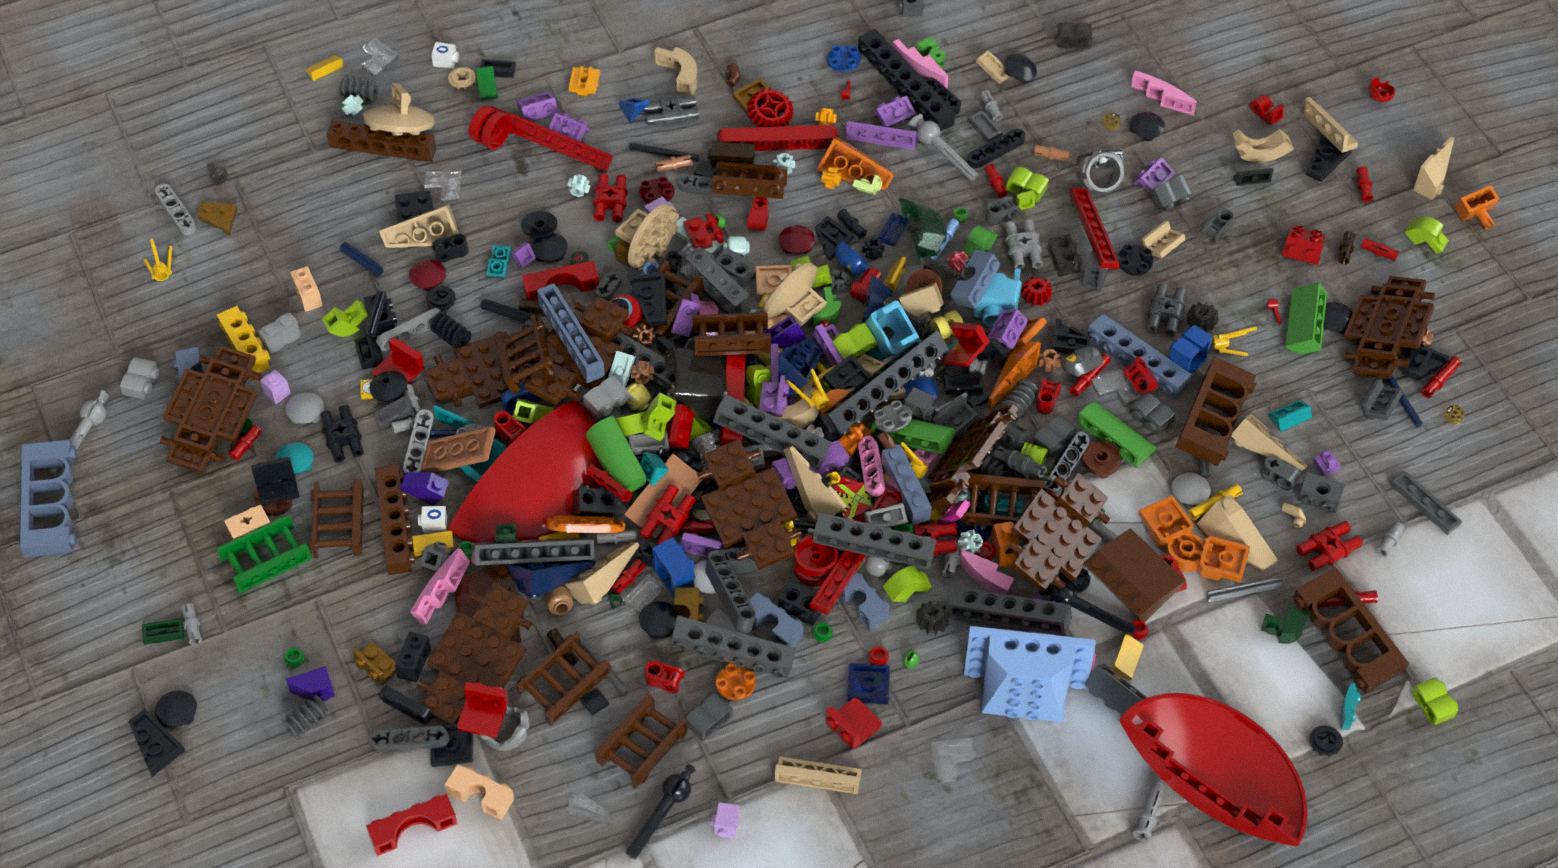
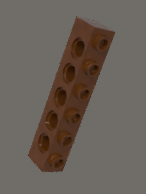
M331 121L327 131L330 148L432 162L436 152L434 135L420 133L419 135H412L410 133H403V135H393L389 131L371 130L370 126L339 121Z
M398 464L375 468L388 575L412 572V564L415 563L414 552H410V547H413L412 536H408L407 532L411 531L410 520L406 519V515H409L408 504L404 503V499H407V493L400 490L404 472L399 471Z

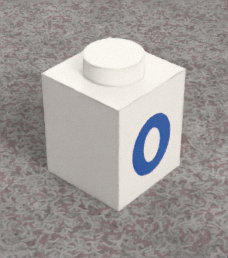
M435 42L431 54L433 66L453 69L455 62H458L459 59L456 45Z
M422 506V514H418V526H422L423 534L447 531L448 516L446 506Z

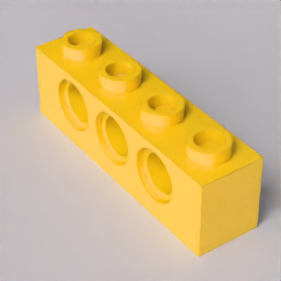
M238 306L216 314L219 325L232 348L256 357L252 371L260 373L269 369L268 361L271 360L267 350L262 349L263 344L259 337H255L256 333L252 324L248 325V318L245 312H240Z

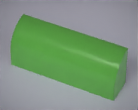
M1319 282L1292 289L1285 347L1295 353L1308 354L1321 350L1327 292Z
M1092 402L1079 413L1078 425L1101 442L1108 441L1118 447L1120 456L1136 468L1156 450L1154 444L1097 402Z
M614 416L594 424L588 430L586 438L603 470L608 472L611 478L631 492L647 486L646 475Z
M911 419L904 428L888 432L898 445L904 442L907 447L939 454L945 453L956 434L954 428ZM873 421L871 425L874 431L873 437H877L884 431L878 429Z

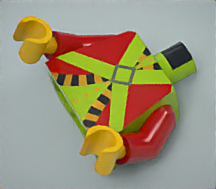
M837 472L827 474L826 476L831 478V481L827 484L829 486L834 485L832 488L847 506L837 513L838 517L863 522L865 519L863 513L872 509L871 502L877 501L879 497H872L866 491L865 484L862 482L859 483L857 480L839 476Z

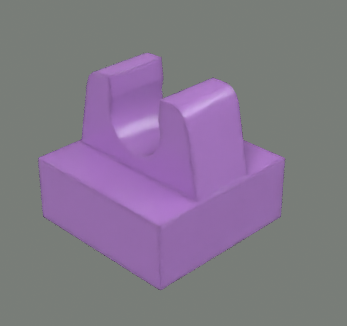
M527 242L521 244L511 253L514 261L521 268H524L536 259L532 248Z
M1330 450L1322 452L1319 456L1314 457L1313 460L1322 476L1339 471L1341 467Z

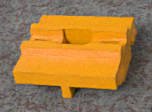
M584 66L580 68L573 67L568 91L582 96L596 94L599 85L600 69L584 68Z

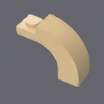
M657 47L654 52L655 64L672 68L679 72L676 79L677 92L693 96L698 84L697 65L693 57L677 47L673 51Z
M1281 129L1263 139H1250L1239 130L1232 133L1235 139L1233 142L1238 149L1240 157L1249 162L1272 161L1294 150L1289 136Z
M808 381L804 386V394L811 399V394L816 388H812V381ZM802 398L796 404L783 409V416L777 418L803 429L816 419L820 410L815 406L810 407L808 402Z

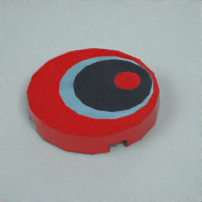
M619 295L610 301L629 311V316L624 321V325L633 329L642 316V309L637 300L629 295Z

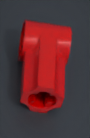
M873 267L867 268L859 282L855 281L852 285L850 296L867 303V292L871 277L875 276L879 280L881 279V273H879L878 269Z

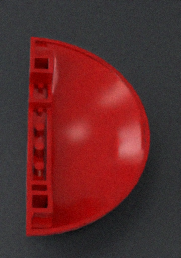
M574 400L556 408L535 422L512 442L483 474L459 508L447 531H452L454 536L471 543L495 542V524L516 523L518 540H537L539 537L559 532L547 528V519L550 517L552 520V517L560 515L573 516V492L584 485L591 486L594 489L604 487L599 486L593 478L586 474V469L591 464L604 471L586 438L588 430L597 423L593 415L577 400ZM582 497L583 501L588 504L587 498Z
M1165 693L1145 698L1130 707L1120 717L1119 721L1124 731L1145 762L1169 787L1190 804L1223 824L1248 835L1270 842L1299 846L1305 833L1308 816L1306 795L1301 779L1282 747L1251 718L1214 699L1187 693Z

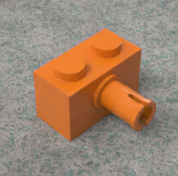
M1489 185L1460 198L1454 208L1462 222L1478 217L1484 229L1487 230L1495 225L1487 211L1493 209L1500 199L1492 185Z

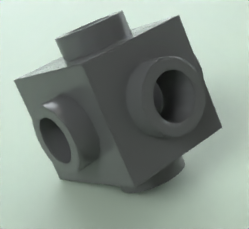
M1010 423L1006 426L1005 433L997 440V443L1010 451L1017 450L1020 452L1031 433L1017 423Z
M442 542L427 545L423 550L420 565L437 572L442 564L451 556L453 549L446 547L447 545Z

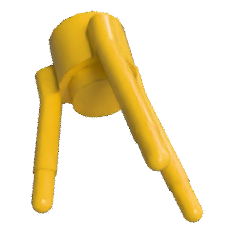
M151 238L150 243L156 263L152 268L147 259H143L151 273L152 279L164 281L172 274V246L170 245L168 249L166 266L163 262L159 261L154 240Z
M1254 326L1227 334L1213 335V349L1219 350V354L1227 353L1248 356L1247 352L1229 350L1226 347H1229L1230 338L1246 335L1247 332L1254 331L1257 327Z
M811 369V373L817 390L811 394V399L793 383L786 380V383H789V386L806 400L810 407L815 406L820 410L830 403L814 369Z
M901 442V446L904 448L903 451L911 461L910 465L916 477L921 479L929 467L904 442Z

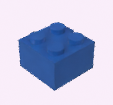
M1193 325L1189 330L1186 329L1178 341L1175 340L1171 344V352L1168 358L1193 374L1207 360L1213 336Z
M671 538L652 548L654 571L662 582L671 579L665 583V586L673 598L675 597V588H694V579L696 578L694 574L695 564L690 557L687 558L684 548L680 543L677 544L674 538Z

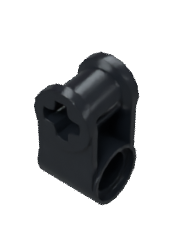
M460 233L437 239L432 243V248L436 251V260L440 263L464 257L469 252L466 237Z

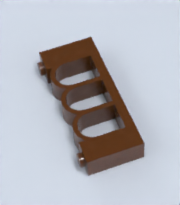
M1214 356L1175 447L1217 467L1221 460L1225 461L1229 454L1227 447L1228 441L1233 434V426L1240 416V408L1248 397V393L1252 394L1256 383H1254L1256 375ZM1211 384L1227 392H1230L1237 399L1230 398L1215 390L1210 389ZM1203 402L1225 412L1230 418L1203 408ZM1197 421L1216 430L1222 437L1215 436L1194 426L1195 422Z
M1336 567L1296 589L1293 596L1295 605L1304 611H1309V618L1317 628L1327 630L1326 641L1333 650L1344 652L1343 664L1350 673L1354 674V683L1358 689H1362L1366 694L1406 670L1409 662ZM1338 595L1348 610L1333 618H1326L1319 614L1317 606ZM1355 617L1365 630V633L1344 641L1335 635L1333 629ZM1372 640L1383 654L1375 660L1363 664L1356 662L1352 658L1351 651Z

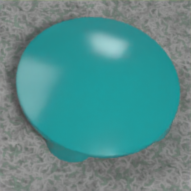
M293 442L286 444L275 455V460L290 457L294 474H299L312 468L314 455L311 448L304 443Z

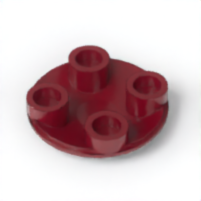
M664 176L658 179L644 180L640 184L639 195L647 203H651L662 196L668 202L675 194L674 186Z
M800 225L789 226L779 235V244L786 254L810 253L815 242L813 232L807 227Z
M422 260L412 266L409 278L415 286L423 288L424 291H430L443 282L446 278V270L436 260Z

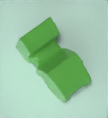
M928 37L916 43V50L923 57L928 54L941 68L944 67L945 53L939 50L940 46L937 45L935 39Z

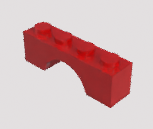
M594 261L522 275L527 300L534 301L538 299V289L553 283L556 286L572 285L581 292L595 290L599 284Z
M444 794L442 796H434L431 800L424 803L414 804L411 808L404 811L394 812L391 816L384 819H376L366 825L376 855L379 856L397 849L399 837L411 826L419 824L428 825L439 832L458 823L447 794Z

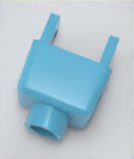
M1015 269L1014 279H1009L1002 273H995L976 309H973L974 317L981 318L984 325L992 328L1001 310L1018 309L1022 282L1019 281L1021 269Z
M893 301L873 312L865 322L876 339L877 346L884 357H890L899 353L919 339L916 330L899 301ZM883 328L891 331V339L888 340Z

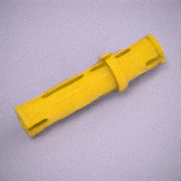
M1234 484L1224 491H1218L1215 496L1189 509V517L1195 521L1205 515L1215 503L1228 495H1231L1233 499L1242 495L1241 487L1238 484Z

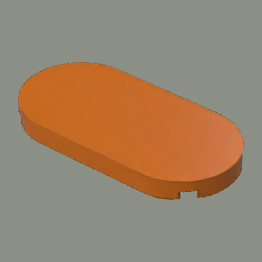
M560 515L552 517V520L549 517L547 519V528L559 532L617 533L625 530V521L620 518L619 521H614V518L610 516Z

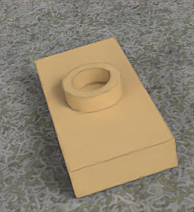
M989 50L977 58L976 63L998 84L1011 77L1005 74V65Z
M865 354L856 359L870 375H873L886 364Z

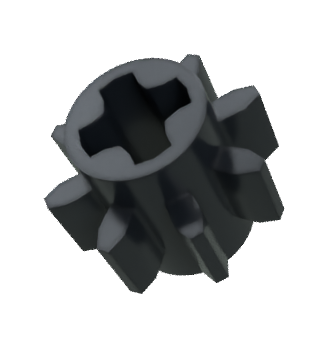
M872 237L869 240H865L862 252L866 253V258L871 260L878 259L879 257L882 258L883 252H885V245H881V239Z
M646 543L643 547L638 548L639 554L637 559L641 560L642 564L644 563L647 567L653 568L652 548L656 544Z

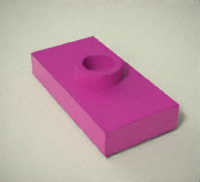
M965 499L948 506L937 522L939 524H949L961 519L969 508L970 503Z

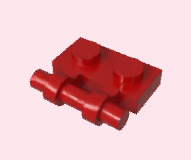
M710 212L705 215L706 221H702L700 216L683 221V227L694 248L700 247L704 250L713 247L712 241L717 240L718 243L724 242L723 232L717 226L718 221ZM711 228L712 232L708 233L706 229Z

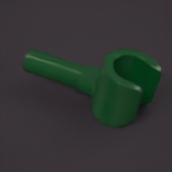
M610 589L607 594L611 599V607L615 609L614 601H619L622 605L623 599L620 595L613 594Z

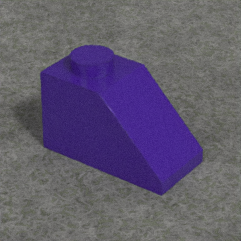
M792 315L764 332L771 334V344H778V348L791 347L793 344H798L807 339Z
M406 472L400 490L434 506L444 497L449 481L430 472Z
M326 666L286 679L290 693L304 699L313 701V696L317 695L324 702L335 697Z

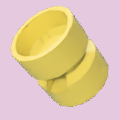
M953 310L945 313L944 317L938 316L931 319L930 328L931 331L938 330L945 340L950 335L955 336L950 326L954 322L963 323L960 314Z

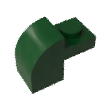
M516 523L495 524V543L515 542L518 540Z
M1289 606L1285 619L1265 614L1261 631L1270 635L1280 636L1279 643H1293L1302 636L1309 612Z

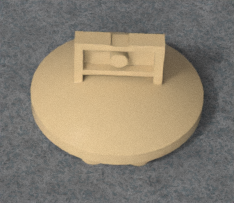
M392 83L391 104L371 108L363 114V120L366 125L370 126L371 130L389 131L393 135H403V133L419 135L420 131L432 129L435 118L431 113L411 106L410 94L399 83Z
M662 204L649 214L637 209L626 222H623L615 230L616 236L630 244L628 252L630 267L637 271H642L646 263H656V260L652 258L654 255L662 258L666 254V248L672 236L678 230L676 224L679 214L673 206Z
M811 262L803 265L798 263L790 274L786 273L780 279L781 283L774 292L766 296L763 301L765 305L761 308L760 312H768V319L786 313L788 316L792 315L798 325L802 326L827 304L812 289L818 268Z

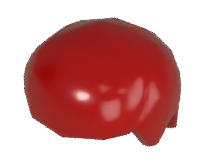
M1379 77L1371 79L1368 88L1369 96L1377 102L1392 100L1396 92L1395 88L1388 81L1381 83Z

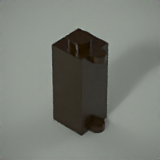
M713 142L712 149H708V159H711V164L716 165L717 161L754 164L755 145Z

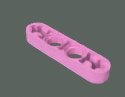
M865 436L858 444L865 489L872 497H879L885 491L879 447L872 436ZM874 456L870 462H867L870 457ZM876 470V473L874 475L869 476L871 472Z

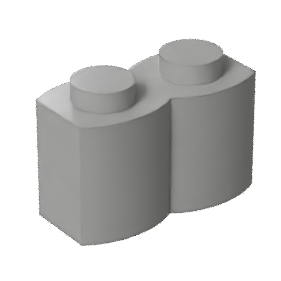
M291 313L280 316L275 322L269 323L259 330L263 347L269 353L279 351L285 344L297 340L301 335L298 322Z
M134 357L120 385L122 394L145 399L147 394L151 393L153 381L159 376L156 362Z
M611 376L584 395V404L598 418L608 416L613 411V408L622 406L627 402L629 398L628 390L614 376Z

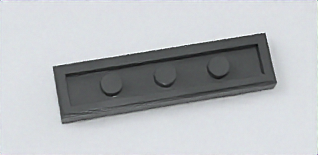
M1405 471L1391 480L1390 485L1445 534H1450L1461 525L1462 521Z

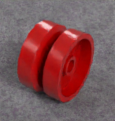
M484 105L474 114L469 125L468 134L471 140L491 150H497L506 141L511 130L512 121L507 114L501 111L498 112V110L489 105Z
M813 535L802 538L796 545L793 572L796 578L805 585L812 587L822 586L838 561V550L834 547L812 543Z

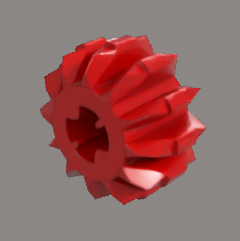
M1032 276L1030 280H1025L1021 287L1022 299L1026 300V304L1032 303L1033 307L1036 304L1041 307L1043 303L1048 304L1049 299L1052 297L1051 283H1047V278L1042 280L1040 276L1038 278Z

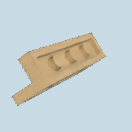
M1311 97L1305 98L1304 116L1342 153L1357 148L1358 142Z
M779 756L775 769V782L858 794L862 769Z

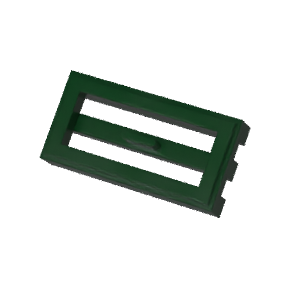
M183 618L142 624L144 645L185 639Z

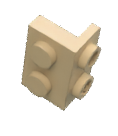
M1166 220L1142 238L1144 248H1149L1152 251V256L1158 258L1165 257L1170 251L1186 240L1184 233L1171 230L1169 221Z

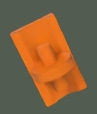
M862 422L850 426V430L839 439L849 457L858 449L859 441L863 437L874 434V431L864 426Z

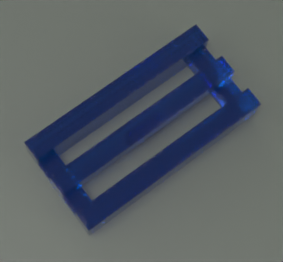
M893 212L879 234L878 239H881V243L895 247L909 222V218L905 217L903 219L901 215L897 217L895 216L896 213ZM893 221H895L894 224H893V226L891 227L889 233L887 234L886 238L884 239V237H885L886 233L888 232L890 226L892 225ZM902 223L893 240L889 241L898 224Z

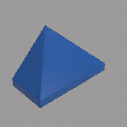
M631 98L619 102L620 108L630 123L650 104L649 100Z

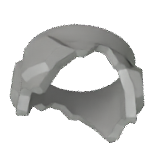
M1114 152L1093 154L1084 158L1079 166L1081 182L1089 190L1111 191L1120 184L1124 177L1122 159ZM1107 156L1114 165L1112 181L1106 187H1097L1090 178V169L1098 158Z
M507 707L505 714L513 715L521 721V724L507 741L498 743L493 738L480 735V738L495 750L506 751L516 748L526 739L527 729L530 726L529 716L525 710L518 709L517 707Z

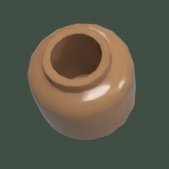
M558 586L545 595L547 608L553 615H565L573 607L570 592L563 586Z

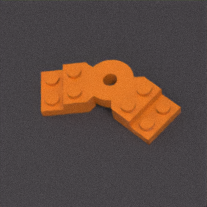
M1173 495L1139 510L1138 515L1148 527V534L1158 548L1166 550V555H1171L1175 558L1180 571L1192 572L1196 570L1204 578L1219 582L1221 578L1241 583L1250 546L1213 536L1203 541L1199 536L1192 533L1194 524Z

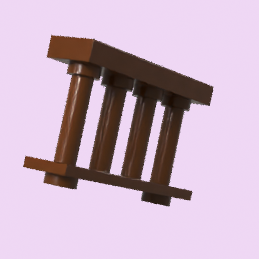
M717 161L716 175L712 176V193L783 199L784 186H787L788 167Z
M665 260L662 266L660 265L657 268L656 273H665L667 279L686 288L683 295L680 296L666 289V298L676 302L672 309H667L666 325L650 326L656 331L657 338L663 335L668 339L672 334L671 329L681 300H688L690 293L697 294L699 297L704 290L703 280L698 276L689 282L671 273L669 262ZM642 315L639 322L649 327L645 316Z
M768 312L692 315L693 333H699V336H694L695 356L771 353V334L763 332V330H768ZM756 330V334H745V331ZM737 331V335H726V332ZM707 332H718V335L707 336Z
M534 314L531 315L532 326L510 337H505L502 331L494 334L504 381L513 394L521 391L519 386L521 379L543 368H546L550 375L554 374L552 367L554 361L549 354L544 333L546 327L541 319L538 320ZM535 332L534 338L511 349L513 343ZM538 345L537 350L514 361L517 354ZM538 357L541 358L540 362L518 373L516 372L518 367Z
M968 473L971 476L968 480L969 487L967 488L971 490L970 506L968 512H965L962 516L961 523L967 526L993 527L994 524L1012 521L1015 525L1019 517H1015L1017 496L1019 494L1028 495L1030 504L1041 488L1044 490L1045 481ZM979 490L990 492L988 514L976 513ZM999 492L1010 494L1007 516L996 515Z
M354 479L353 487H350L348 490L321 491L319 483L314 482V490H311V501H313L312 539L308 540L309 550L313 551L314 558H318L319 548L349 546V548L353 549L354 556L362 555L364 507L362 479ZM345 497L353 499V503L349 504V506L321 507V499ZM348 513L352 515V520H349V522L320 524V515ZM349 530L352 532V536L346 539L319 540L320 531Z
M578 632L568 635L557 650L529 675L522 676L516 685L517 692L520 695L527 690L546 709L545 721L550 726L611 672V664L606 659L601 663L596 662L578 644L581 641ZM571 649L591 668V672L586 677L581 676L563 658ZM558 663L576 681L574 688L567 690L548 671L554 664ZM541 676L561 695V699L556 704L551 703L533 685Z
M647 693L595 752L596 762L601 766H604L607 761L617 764L632 775V787L636 789L639 784H643L647 780L649 773L679 739L685 737L688 731L687 719L683 717L678 724L674 723L655 710L654 697ZM646 717H652L670 729L671 732L663 739L645 727L642 722ZM638 731L659 746L650 754L631 741L629 736L633 732ZM625 746L646 761L637 769L618 756L616 751L620 747Z

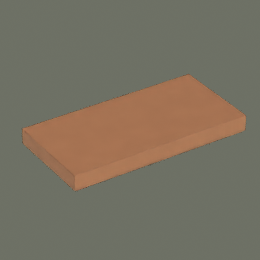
M493 426L428 441L420 472L436 473L488 461L496 430Z
M674 454L665 463L669 471L654 486L649 483L624 514L641 529L647 520V513H650L656 503L655 500L659 497L661 498L669 484H673L679 489L671 503L673 507L678 508L685 495H691L701 482L697 472ZM669 513L664 515L665 520L671 517ZM657 526L651 537L656 539L663 530V527Z

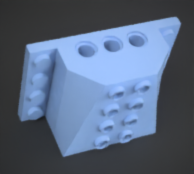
M970 626L964 675L973 678L984 677L981 713L1003 715L1009 718L1021 717L1028 718L1029 720L1039 719L1064 722L1068 687L1087 689L1084 684L1089 679L1096 640Z

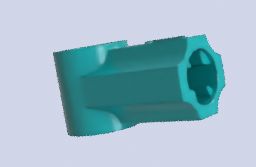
M990 493L984 499V514H988ZM998 494L996 515L1007 516L1009 498H1002ZM1017 499L1016 517H1020L1022 514V499Z

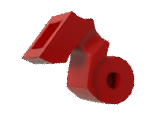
M1260 95L1250 102L1252 112L1257 115L1259 114L1266 124L1273 125L1283 119L1284 105L1278 104L1273 107L1271 98L1268 96Z

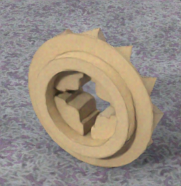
M459 67L449 73L448 81L452 88L457 87L458 90L460 88L466 90L467 86L472 87V84L476 82V75L470 68Z

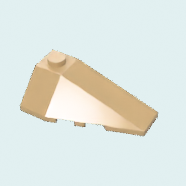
M449 204L379 231L386 248L432 246V243L437 239L459 233Z
M1252 414L1247 416L1231 436L1233 437L1232 441L1239 447L1243 446L1266 457H1278L1301 471H1304L1308 466L1292 450L1288 448L1285 450L1282 441L1279 438L1270 436V429Z
M793 446L784 449L802 502L808 511L807 515L813 522H817L819 512L830 513L834 516L847 507L831 486L827 488L822 483V476L809 469V463Z
M1231 495L1215 503L1196 525L1207 538L1213 536L1250 546L1246 562L1262 572L1278 562V559L1248 515Z
M638 542L624 544L606 555V559L596 562L594 566L590 567L591 569L580 573L560 586L567 588L570 595L581 604L591 603V605L600 602L602 600L601 597L608 593L638 548Z

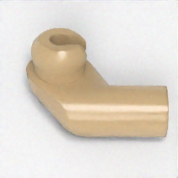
M1288 503L1283 504L1282 512L1293 515V525L1296 528H1302L1306 524V517L1302 509Z

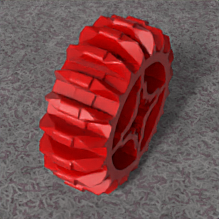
M763 88L761 92L757 90L755 94H752L748 101V119H752L751 122L752 124H757L756 127L788 126L793 118L794 107H792V101H789V96H784V91L779 93L778 89L772 91L769 88L766 91ZM783 112V115H781L780 117H777V115H779V113Z

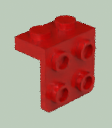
M1299 225L1291 226L1282 256L1318 265L1326 235L1319 230L1309 231Z
M954 322L950 328L957 337L958 343L947 353L942 361L944 364L958 366L972 364L975 357L990 342L984 333L983 327L980 324Z
M393 337L389 341L391 354L373 370V376L376 377L385 371H398L405 376L407 384H409L425 369L423 355L420 351L410 348L404 341H399Z
M676 404L674 415L666 423L665 432L668 434L669 449H688L695 412L683 404Z
M466 682L464 687L466 701L457 724L458 730L492 738L497 737L509 704L507 690L498 686H485L479 682Z
M853 698L838 711L833 706L826 710L825 723L853 750L882 727V721L858 698Z

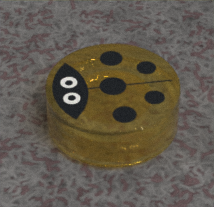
M1107 113L1104 115L1103 125L1105 128L1114 130L1120 126L1121 118L1118 114Z
M1458 405L1448 406L1444 413L1445 419L1452 424L1461 423L1465 416L1464 409Z

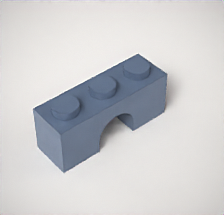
M978 250L974 251L967 263L974 276L966 281L958 280L950 294L958 306L976 309L1000 266L993 253Z
M855 572L840 598L844 603L851 599H860L864 602L858 606L857 617L870 631L889 618L890 607L886 600L881 599L877 595L875 588L865 582L863 575L860 572Z
M757 592L749 600L756 612L753 623L754 628L758 629L764 623L776 625L772 630L773 642L793 647L803 637L802 623L798 619L790 617L783 608H778L767 596H762Z

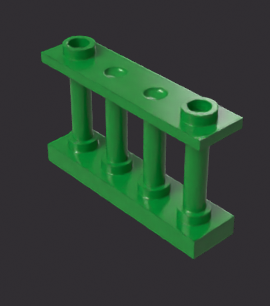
M290 515L280 517L270 524L216 548L221 562L228 559L233 567L236 576L232 578L239 594L312 560L307 544L298 545L290 531L294 528ZM283 533L291 550L280 554L272 538ZM265 542L273 556L272 559L262 563L254 549V546ZM244 551H247L255 567L247 571L242 569L235 556Z

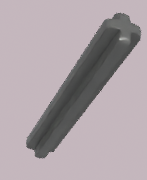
M1281 576L1209 590L1206 596L1208 602H1215L1282 588L1284 582Z

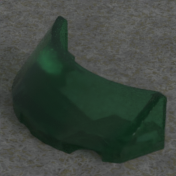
M899 198L905 219L908 216H912L915 222L922 220L921 235L915 243L920 261L938 255L941 251V245L943 242H946L947 228L942 216L930 207Z

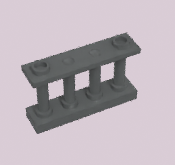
M698 247L686 257V260L696 269L690 274V279L693 280L696 276L701 278L704 284L703 291L727 314L749 313L751 311L743 302L749 294L704 250Z

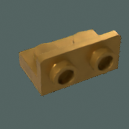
M373 642L361 652L357 649L353 651L354 664L359 669L367 671L368 676L374 682L377 680L381 685H384L396 674V662Z

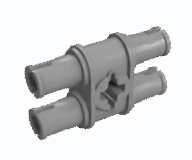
M1028 219L1023 222L1025 233H1017L1015 222H1007L1005 224L1007 233L1005 241L1009 248L1008 254L1013 260L1014 269L1023 270L1025 268L1023 257L1029 256L1032 267L1035 269L1041 268L1043 266L1041 258L1042 247L1039 243V234L1035 232L1033 220Z

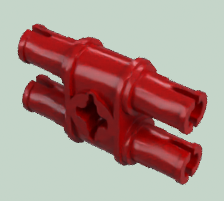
M604 173L599 174L598 184L594 189V220L598 222L604 221L605 210H613L612 221L620 223L623 218V210L627 206L626 176L622 174L617 175L615 186H608L609 176Z
M669 484L661 498L659 497L655 500L656 503L650 513H647V520L639 535L648 540L655 528L661 526L664 530L656 545L677 536L685 520H688V513L696 499L686 494L678 508L673 507L671 503L679 489L673 484ZM671 514L670 518L664 519V515Z
M1343 521L1334 527L1328 526L1323 531L1312 534L1309 540L1297 545L1296 551L1301 557L1313 550L1320 554L1308 562L1309 568L1314 572L1325 565H1333L1336 561L1347 558L1350 552L1363 545V541L1356 535L1343 542L1339 537L1351 530L1349 523Z
M934 522L933 524L914 525V535L928 536L936 540L933 555L938 556L940 553L957 552L956 539L939 541L940 536L957 535L956 522L949 524Z

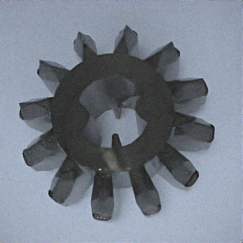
M1200 302L1197 305L1192 304L1187 312V324L1191 325V327L1196 325L1206 333L1208 330L1213 331L1218 323V310L1214 309V305L1208 306L1207 302L1205 304Z
M929 601L928 605L922 603L921 608L916 611V623L919 625L920 631L926 629L927 635L930 631L935 635L938 631L944 632L945 627L949 625L950 613L946 611L945 605L939 606V601L935 604Z

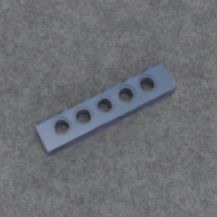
M553 283L538 289L539 306L586 382L589 383L604 377L603 360L556 285Z
M1105 314L1099 316L1089 326L1088 335L1091 336V342L1119 359L1121 363L1129 366L1136 357L1143 359L1148 369L1156 378L1158 387L1166 394L1176 399L1190 385L1191 373Z

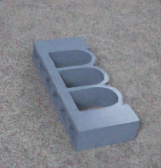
M70 440L22 444L20 550L24 557L73 553V545H76V535L71 532L73 521L68 511L73 505V495L69 486L73 481L74 475L70 466H74L77 450L76 447L72 446ZM56 467L65 469L64 473L58 478L34 481L35 470ZM57 491L65 493L58 502L34 505V494ZM64 517V521L57 527L33 530L34 518Z

